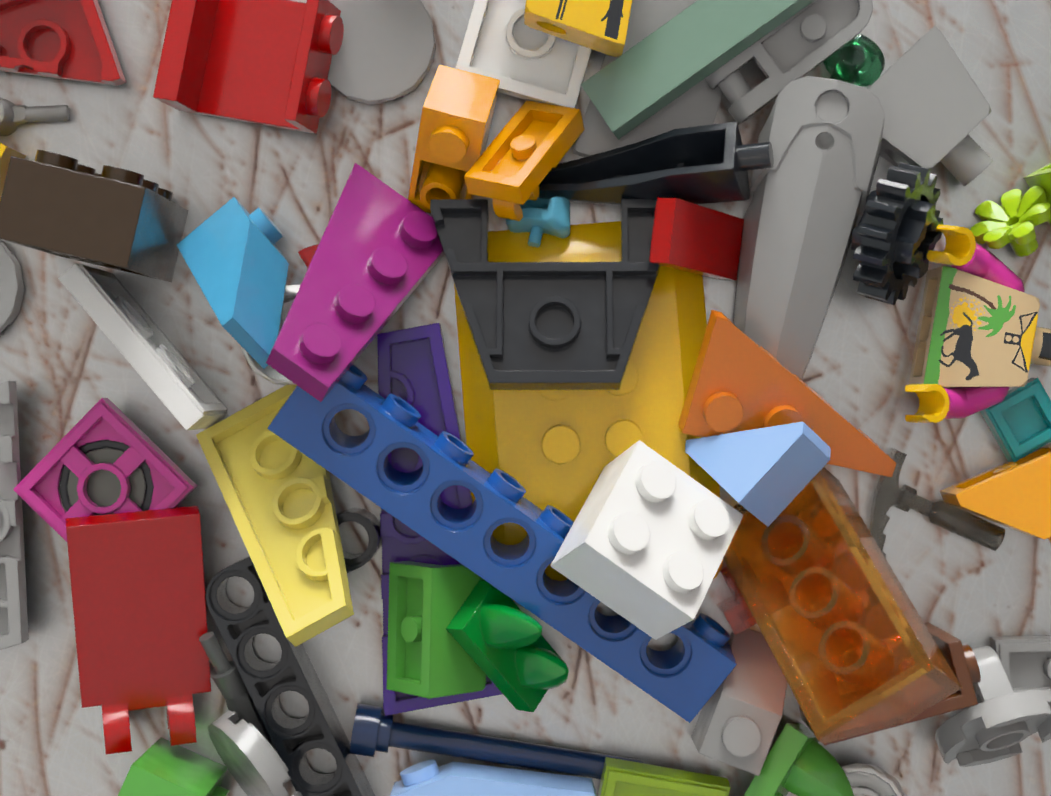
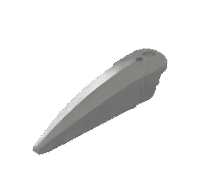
M814 76L792 80L778 94L772 111L759 134L758 143L771 142L774 164L773 168L753 170L750 186L753 198L744 216L734 325L760 347L762 346L782 366L801 380L812 357L851 244L853 229L856 227L858 216L863 215L866 207V197L870 193L879 161L885 114L879 98L866 87Z

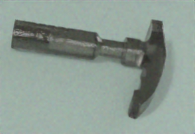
M893 448L891 449L889 456L897 464L892 477L880 476L874 492L870 514L869 546L872 561L876 567H882L885 563L886 554L883 552L886 535L883 531L890 519L886 513L893 505L905 512L912 509L926 515L930 523L963 536L990 550L996 551L1000 547L1005 536L1004 528L987 522L944 501L932 502L917 495V489L906 484L899 488L900 471L907 454Z

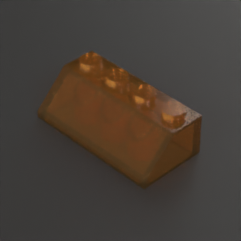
M825 467L817 473L769 527L739 503L733 507L743 514V517L723 559L819 742L824 744L904 724L962 688L841 482Z

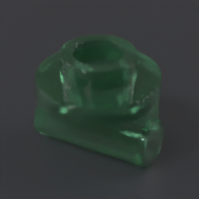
M859 34L823 63L831 74L829 79L866 87L872 85L880 77L885 67V58L881 49L874 41Z

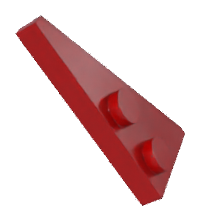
M0 0V71L114 86L126 83L98 0Z

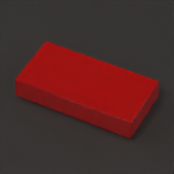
M657 198L649 257L650 263L718 280L737 281L744 219L678 198Z

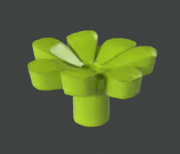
M1042 186L1031 187L1024 196L1020 189L1010 190L1002 195L1001 206L990 200L984 201L977 206L975 213L982 222L975 224L970 229L973 232L975 241L978 244H987L991 249H1001L1010 243L1015 255L1019 257L1028 256L1036 251L1039 244L1036 240L1034 227L1047 222L1051 218V205L1047 203L1045 190Z

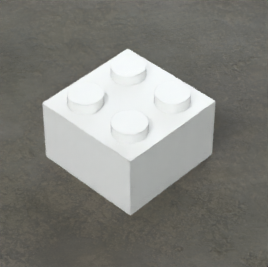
M639 440L603 468L550 566L650 637L657 640L694 620L742 520L743 514Z

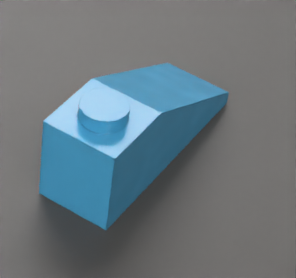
M233 197L181 240L177 247L222 327L265 369L268 366L266 361L279 333L289 263L275 244L283 237V234L260 207L249 214L240 202Z

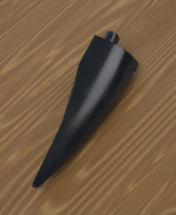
M737 121L674 129L637 143L557 164L539 184L538 198L550 199L556 196H563L571 202L621 205V199L657 200V198H678L694 204L749 200L748 170L773 168L771 142L743 145Z

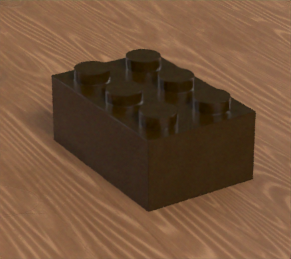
M37 150L35 161L11 156L0 201V239L48 254L172 283L179 253L177 244L182 240L188 210L171 201L173 192L159 188V184L145 180L144 175L133 171L103 165L102 173L98 174L95 173L96 169L78 164L77 159L49 151Z

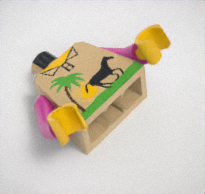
M938 224L936 231H941L946 238L945 249L943 252L933 250L927 252V259L930 262L949 264L951 267L941 266L927 271L909 384L905 386V392H915L917 394L919 408L914 415H905L906 422L937 423L943 419H963L1001 403L1006 397L1009 387H1025L1030 364L1051 367V329L1036 327L1040 308L1039 298L1024 293L1025 288L1022 279L993 253L978 245L973 232L965 227Z

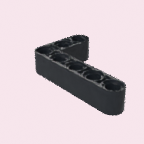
M351 508L336 514L339 527L343 522H357L365 528L369 537L368 547L363 553L351 554L343 550L347 573L362 567L370 561L382 545L380 522L374 514L365 509ZM250 556L218 572L212 577L207 586L205 598L208 609L278 755L289 770L287 773L295 790L301 792L302 796H375L356 755L349 753L350 742L303 644L295 647L286 638ZM230 577H242L251 584L254 591V600L251 606L246 608L238 607L228 599L226 583ZM262 633L276 638L282 650L280 661L266 663L258 659L252 647L254 636ZM286 691H295L303 695L308 701L309 715L300 719L287 716L280 708V694ZM315 748L327 750L335 758L337 769L329 774L316 773L307 764L306 752Z

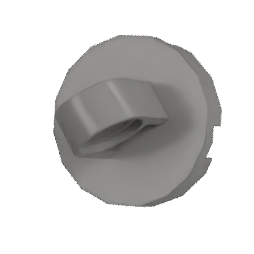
M989 646L972 649L981 676L980 683L973 684L978 704L964 708L965 710L946 720L936 730L935 740L943 761L949 764L953 759L957 758L959 766L962 767L987 764L1022 753L1019 742L1036 732L1039 733L1042 743L1051 739V691L1033 689L1013 692L997 653Z

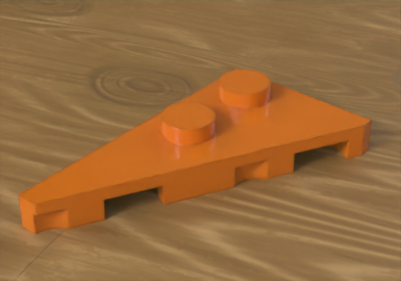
M711 310L678 423L682 433L698 437H708L804 422L831 448L830 460L827 464L892 477L897 464L894 459L886 454L865 433L857 429L834 410L826 400L800 378L789 372L762 346L760 347L737 328L722 312Z

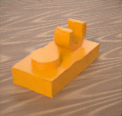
M526 100L464 175L468 193L492 198L493 210L498 217L520 221L523 218L520 204L524 205L527 200H537L539 197V184L549 171L557 166L585 130L580 109Z

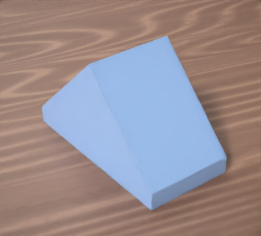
M804 422L686 440L685 452L740 505L767 527L829 462L831 448Z

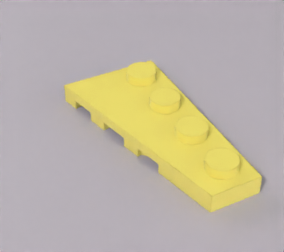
M285 385L196 434L282 630L286 638L297 647L354 615L329 471L267 429L297 386Z

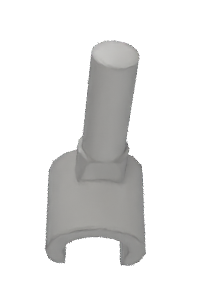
M0 98V136L11 135L19 124L69 120L68 105L16 106L9 100Z

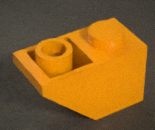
M443 65L438 66L422 108L408 200L423 211L431 213V200L473 199L474 195L468 193L464 175L486 149L500 80Z

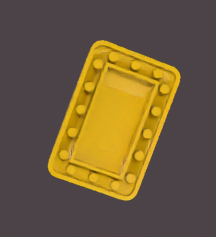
M621 221L571 225L570 235L564 239L543 233L540 247L528 245L530 232L513 233L510 230L488 232V262L621 261ZM661 265L619 390H490L454 284L466 445L474 453L471 458L472 461L490 474L495 468L506 472L525 488L524 498L541 510H544L547 505L553 506L574 522L603 468L640 440L720 498L719 484L685 452L686 440L701 437L684 434L678 426L707 327L702 275ZM471 492L472 501L474 502L476 498ZM504 523L498 526L492 534L500 543L514 545L520 543L527 536V531L516 523ZM722 560V562H721V564H720V566H719V568H718V570H717V572H716L714 578H716L717 575H718V573L720 572V570H721V568H722V566H723V560ZM551 564L544 571L551 579L558 581L568 579L552 568Z

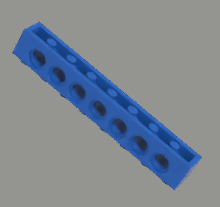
M354 364L322 402L299 386H296L267 429L689 723L737 665L728 642L731 638L729 633L719 623L703 613H700L696 619L694 618V620L670 632L679 637L677 643L672 648L657 651L647 646L652 637L621 615L606 616L598 612L596 608L601 601L569 579L558 581L547 576L544 571L553 562L574 522L553 506L547 505L544 510H541L524 498L525 488L506 472L495 468L490 474L471 460L474 455L473 451L454 435L442 431L438 437L418 423L421 415L405 400L394 394H389L385 399L364 384L368 379L367 376ZM345 409L356 410L367 419L369 430L359 436L347 435L336 425L335 414ZM397 448H410L419 454L423 465L414 472H400L392 467L387 455ZM460 485L471 490L476 499L466 508L454 509L442 501L440 494L447 487ZM516 523L527 531V536L518 544L505 545L497 541L492 533L501 524Z

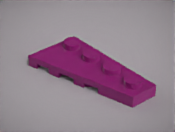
M355 163L266 364L322 402L444 255L432 216Z

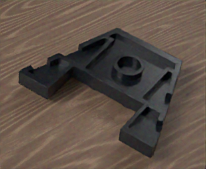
M488 199L431 200L432 218L490 390L620 389L661 265L650 263L649 260L657 200L621 199L620 262H488Z

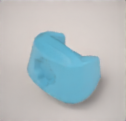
M556 196L550 199L537 198L536 201L527 200L524 205L520 204L523 212V218L520 221L506 219L507 227L511 232H530L528 245L540 247L543 233L562 239L570 235V201L563 196Z

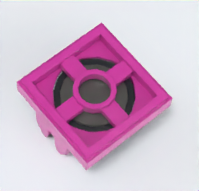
M101 398L13 490L67 542L65 518L178 508L198 485L108 398Z

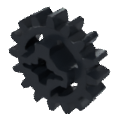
M899 163L898 167L891 165L888 169L886 180L879 178L876 190L866 197L865 210L858 226L853 229L851 250H855L853 259L859 260V264L853 274V280L860 282L857 292L865 295L866 298L895 305L897 299L904 300L906 298L908 285L915 287L917 278L923 277L928 271L929 260L927 259V252L934 250L936 243L941 239L942 232L936 231V226L938 224L943 225V218H939L940 210H935L936 203L941 194L940 189L934 188L938 177L936 174L930 173L931 169L905 163Z

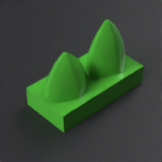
M787 723L767 755L760 775H755L743 796H787L788 792L797 796H854L844 770L833 755L818 743L820 740L815 734L801 723Z

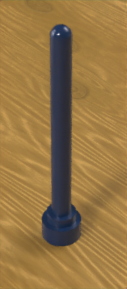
M360 703L357 704L349 750L350 754L374 757L375 751L388 753V747H395L601 779L605 757L644 763L641 760L393 722L394 715L385 716L382 713V707Z

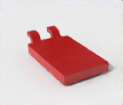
M198 506L65 518L82 708L102 705L106 755L132 751L129 711L166 706L171 746L196 743L192 694L211 692L210 662L199 641V638L208 631L201 521Z

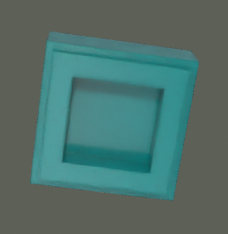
M1039 378L1028 379L1025 387L1012 388L1001 403L980 411L1008 462H1016L1051 442V400Z

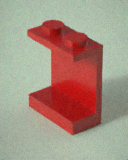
M172 0L153 98L178 111L317 134L319 119L327 114L331 102V84L328 80L332 55H336L339 52L343 41L344 25L340 17L341 11L329 0H307L306 3L290 0Z

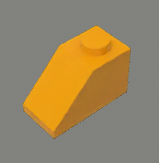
M1051 443L1042 446L1016 462H1005L940 491L945 503L1023 534L1044 540L1048 538L1051 543Z

